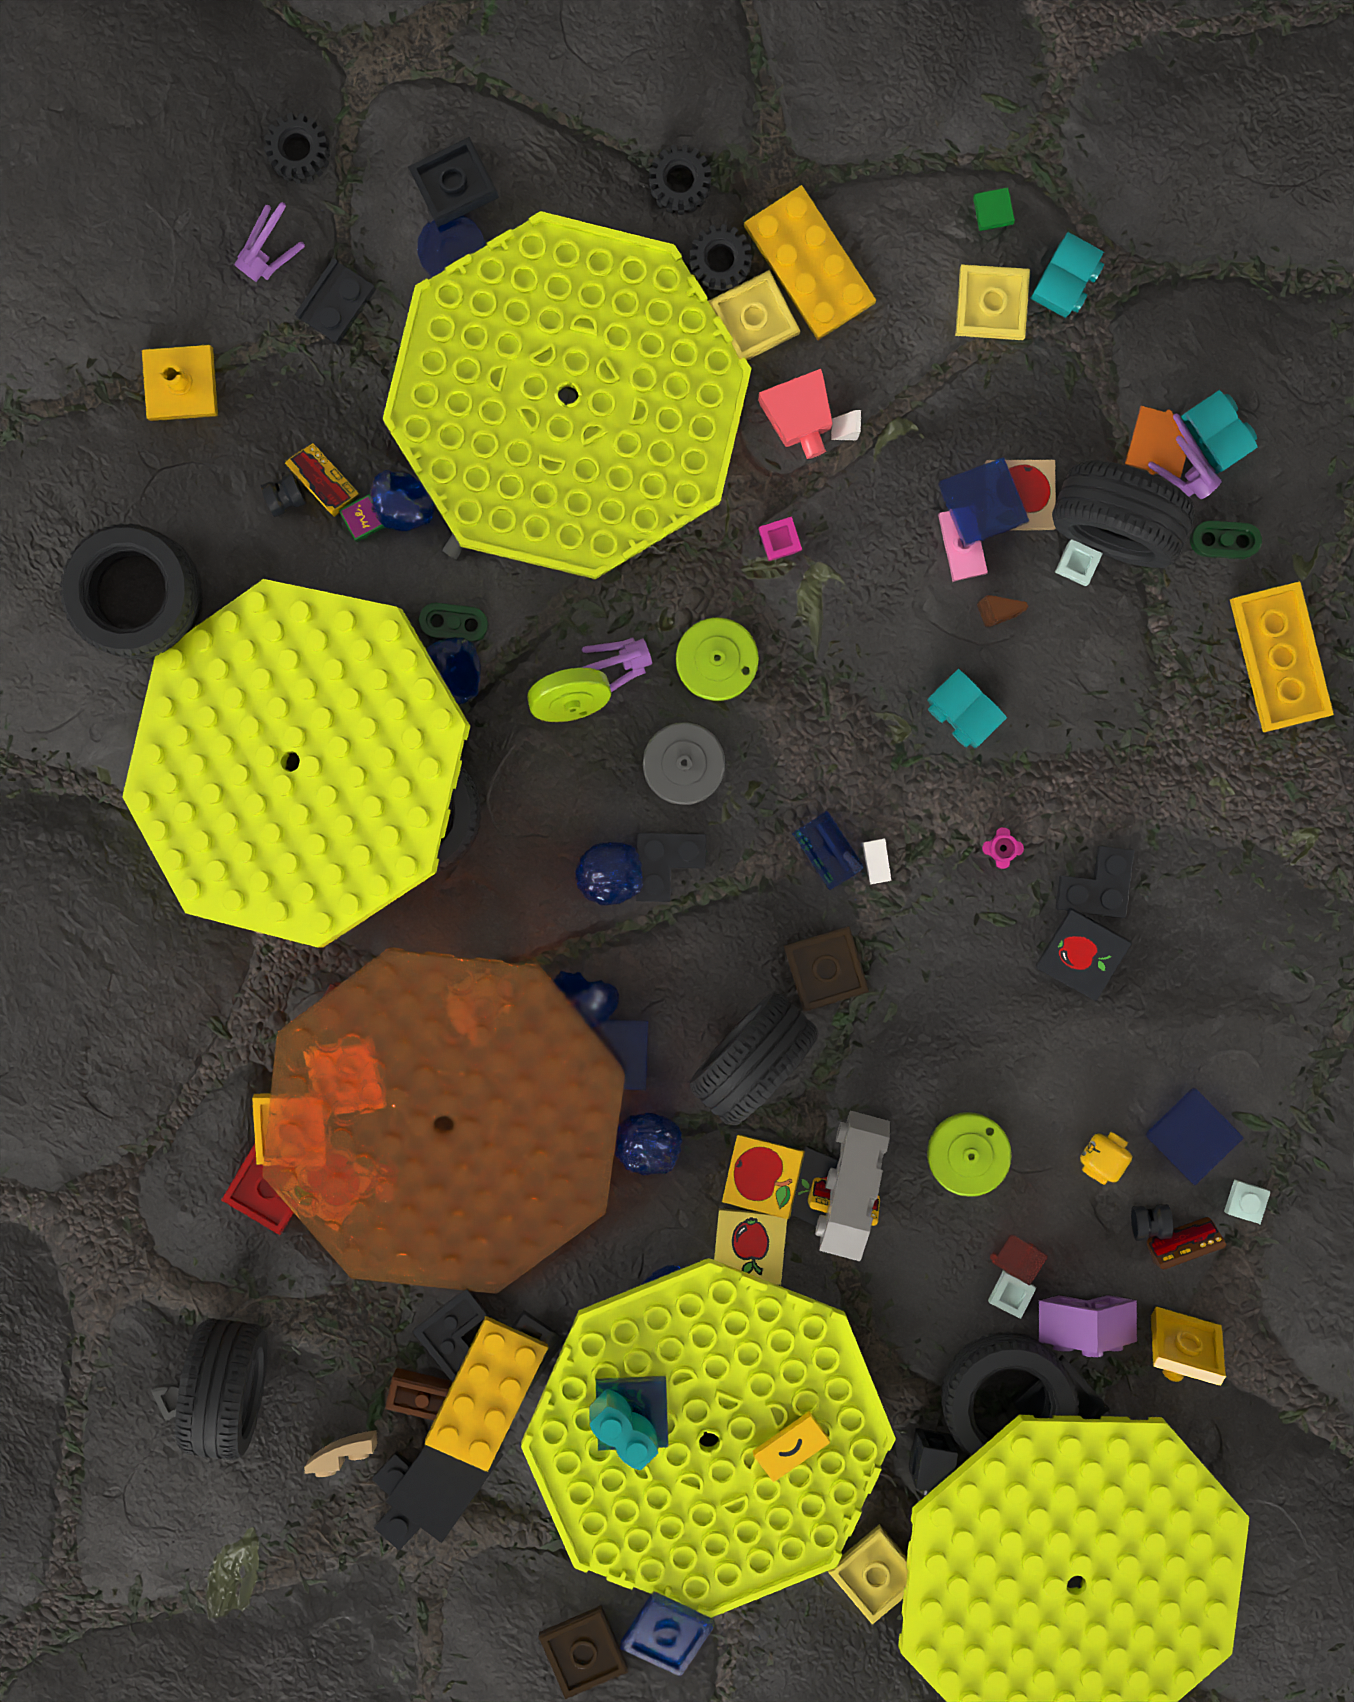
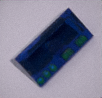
M828 811L820 814L792 833L829 890L851 878L864 867Z

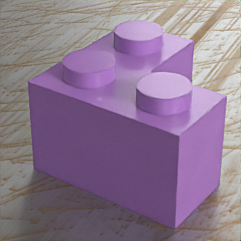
M1060 1295L1039 1300V1342L1051 1344L1053 1349L1057 1351L1082 1350V1355L1087 1357H1101L1105 1351H1121L1124 1345L1137 1342V1300L1109 1295L1091 1300Z

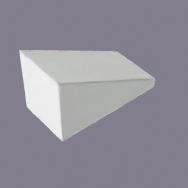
M855 410L832 418L831 440L858 439L861 432V410Z
M885 838L863 842L862 847L870 885L891 881Z

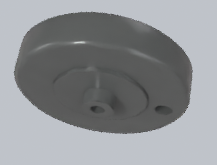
M679 722L662 728L650 739L643 756V771L650 788L660 798L677 805H691L705 800L718 788L725 772V755L719 740L708 729L695 723Z

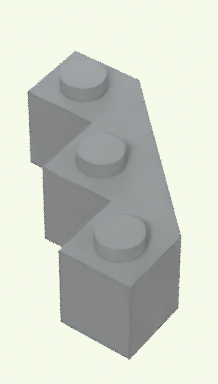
M850 1111L847 1122H840L836 1135V1142L841 1143L840 1158L837 1168H830L826 1181V1188L831 1189L830 1204L826 1216H819L815 1235L820 1236V1251L861 1261L873 1220L871 1217L872 1207L879 1192L883 1170H880L884 1153L887 1152L889 1144L890 1121Z

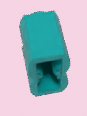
M1067 232L1030 299L1064 318L1071 311L1078 313L1088 295L1083 292L1088 280L1094 283L1104 267V263L1100 262L1104 252Z
M1220 390L1180 416L1216 474L1224 471L1258 448L1255 442L1257 435L1250 424L1243 423L1238 418L1236 402L1229 394L1224 395Z
M960 669L954 672L927 699L931 704L928 708L929 712L941 723L945 720L948 721L955 729L952 732L953 736L966 748L969 745L977 748L1007 718Z
M606 1389L589 1406L591 1430L603 1443L615 1447L619 1457L628 1466L642 1470L658 1454L655 1428L645 1417L632 1412L628 1402L620 1394Z

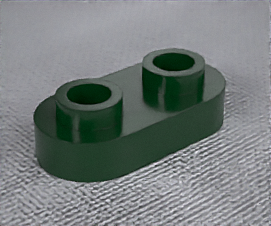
M1205 521L1196 526L1190 535L1192 549L1203 557L1246 559L1256 554L1262 544L1260 531L1249 523ZM1203 534H1207L1212 538L1210 546L1202 542ZM1238 536L1246 540L1245 548H1240L1237 545L1236 539Z
M431 603L422 609L419 616L421 629L428 636L437 639L475 643L482 640L489 629L487 617L481 610L475 607ZM437 615L444 618V623L441 627H433L432 619ZM469 620H476L478 623L477 629L473 632L466 630V623Z

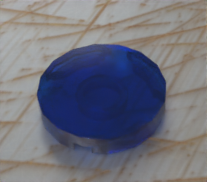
M460 216L438 228L434 220L431 223L429 221L423 227L418 238L417 253L423 269L431 277H434L443 272L445 267L467 254L475 253L485 247L486 244L477 225L471 219Z

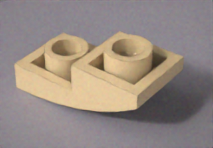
M377 1430L350 1435L320 1449L308 1460L304 1467L305 1474L315 1473L316 1477L332 1476L336 1474V1471H340L345 1462V1456H348L349 1460H361L369 1457V1454H373L378 1444Z

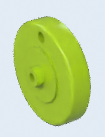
M708 618L694 624L685 632L677 647L676 667L681 681L689 691L705 700L724 701L738 696L751 684L758 668V650L753 637L742 625L730 619Z
M571 668L552 673L537 681L529 690L527 699L530 711L536 718L548 722H566L586 717L600 710L610 700L612 692L608 677L603 672L592 668Z
M963 1112L946 1118L935 1128L928 1143L927 1158L931 1172L944 1188L957 1195L973 1197L992 1191L1004 1180L1011 1164V1146L1007 1135L996 1122L982 1114Z

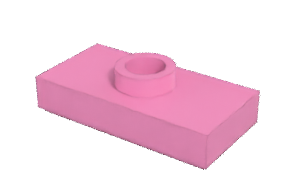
M973 506L939 513L938 517L952 581L986 575L988 571Z

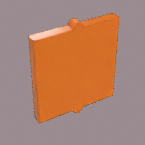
M1144 406L1140 407L1125 465L1147 470L1149 474L1154 475L1157 472L1148 467L1149 462H1154L1179 479L1181 478L1186 455L1176 441L1177 436L1183 437L1173 419L1174 414H1172L1171 410L1163 412Z

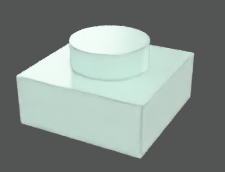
M1071 539L1066 546L1055 573L1087 586L1103 553Z
M1234 1179L1224 1212L1261 1224L1270 1191Z
M1003 1270L988 1301L990 1304L1021 1319L1036 1287Z

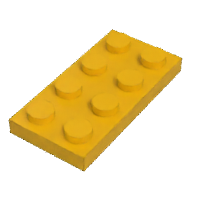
M802 185L744 222V227L817 340H820L875 304L876 299Z
M1300 581L1230 599L1262 731L1268 732L1334 715Z
M485 1316L425 1438V1445L488 1472L548 1350V1344Z

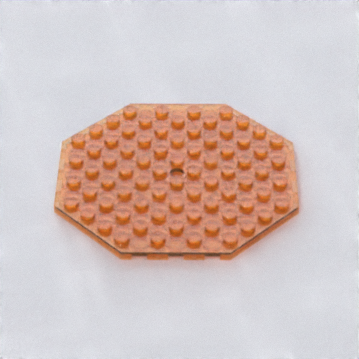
M389 947L278 1031L262 1177L350 1278L465 1290L467 1288L469 1291L497 1294L606 1214L625 1071L540 965L503 963L504 961L477 957L475 959L454 957L451 954L426 951L425 953H418ZM440 1116H447L452 1119L454 1126L451 1131H442L435 1128L434 1121Z

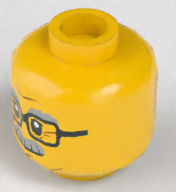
M1110 1131L1108 1136L1100 1133L1095 1134L1080 1156V1161L1084 1165L1082 1171L1103 1185L1107 1181L1117 1182L1132 1160L1131 1153L1125 1148L1128 1142Z

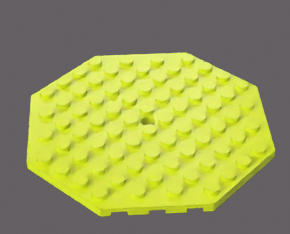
M540 211L513 230L509 229L487 242L485 247L475 253L467 254L445 267V270L429 280L425 279L415 285L383 421L461 547L597 579L720 504L752 368L745 357L739 359L731 343L733 341L732 336L719 315L717 316L707 300L708 297L694 275H691L674 244ZM571 387L577 391L578 398L575 402L565 405L559 399L558 394L562 388Z
M263 579L190 630L167 651L155 656L122 797L186 914L323 948L436 873L439 863L437 855L441 838L445 837L451 811L448 808L452 791L456 789L462 764L460 757L464 740L468 738L470 725L401 608ZM289 753H296L299 756L300 763L296 770L290 772V770L286 769Z
M708 1258L578 1311L521 1441V1448L575 1569L586 1573L590 1570L606 1576L607 1581L631 1590L635 1587L651 1593V1597L674 1606L680 1604L696 1610L698 1615L712 1618L836 1568L842 1557V1549L848 1536L851 1537L861 1516V1508L868 1493L871 1494L882 1470V1462L887 1452L891 1450L896 1438L844 1311ZM626 1382L633 1385L636 1390L638 1389L637 1398L642 1406L646 1407L642 1399L649 1403L651 1408L650 1423L657 1433L658 1454L642 1470L634 1469L623 1462L616 1448L599 1440L589 1424V1406L606 1389L620 1394L628 1402L631 1411L633 1410L629 1398L634 1399V1397L626 1394ZM645 1384L647 1391L641 1393V1385ZM810 1411L828 1435L831 1443L773 1482L753 1456V1450ZM706 1431L719 1437L717 1443L711 1447L703 1446L699 1442Z
M1018 1415L912 1507L911 1522L913 1526L911 1541H909L906 1565L908 1575L907 1585L904 1587L902 1604L903 1625L902 1634H899L898 1647L901 1654L946 1702H1178L1232 1655L1249 1516L1162 1417H1148V1420H1130L1129 1417L1101 1416V1419H1083L1081 1416L1053 1415V1418H1034L1033 1415ZM1074 1576H1082L1081 1588H1068L1067 1583Z

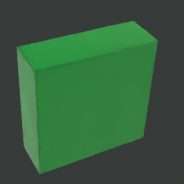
M1008 188L974 194L973 201L979 231L1014 224L1015 219Z

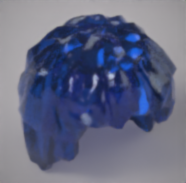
M385 470L375 476L370 490L371 510L376 514L377 520L384 527L398 531H410L423 524L427 525V523H430L435 511L434 502L420 481L416 480L409 473L392 472L390 470Z
M450 637L443 641L435 642L426 649L458 705L464 704L472 697L478 695L481 662L473 643L462 637Z
M608 842L593 845L581 856L575 870L577 888L584 897L601 906L620 904L631 899L641 891L640 889L643 886V878L641 876L642 863L638 859L639 854L636 853L635 848L625 843Z
M563 970L553 979L552 987L553 991H555V1001L559 1012L567 1017L569 1021L580 1025L582 1028L601 1026L603 1021L608 1020L619 1004V993L615 985L610 983H604L602 980L589 982L580 972L572 974Z
M646 1112L630 1115L619 1124L614 1132L615 1138L612 1143L615 1155L624 1164L626 1170L641 1175L667 1174L675 1166V1161L678 1159V1154L681 1152L680 1144L683 1140L676 1123L663 1115L659 1116L655 1113Z

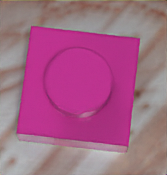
M792 517L758 528L768 561L802 551Z

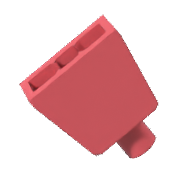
M821 369L759 392L758 401L785 447L801 442L807 459L817 457L826 452L820 434L831 430L832 418Z

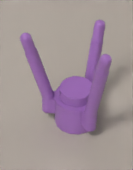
M284 202L278 205L263 228L271 210L269 205H265L234 264L255 282L261 276L268 280L276 269L305 246L303 242H299L269 266L266 264L270 258L260 249L286 207Z
M1174 414L1173 419L1183 437L1177 436L1176 441L1193 464V467L1185 474L1188 481L1185 483L1154 462H1149L1148 467L1179 487L1189 497L1195 493L1199 499H1203L1217 489L1222 481L1215 474L1214 468L1206 460L1180 415Z
M630 638L620 642L585 646L582 648L584 653L622 650H619V655L581 668L599 670L621 662L625 670L631 668V671L610 684L611 692H613L634 677L645 674L644 667L652 665L651 656L644 639L634 641V638Z

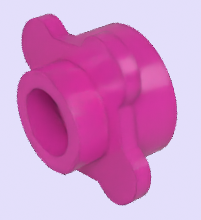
M999 828L996 831V836L991 841L983 843L982 850L984 854L990 855L996 861L998 868L1005 869L1009 867L1010 861L1016 855L1023 853L1024 846L1021 842L1016 841L1014 837L1010 836L1009 829ZM1001 845L1006 846L1005 851L1000 850Z

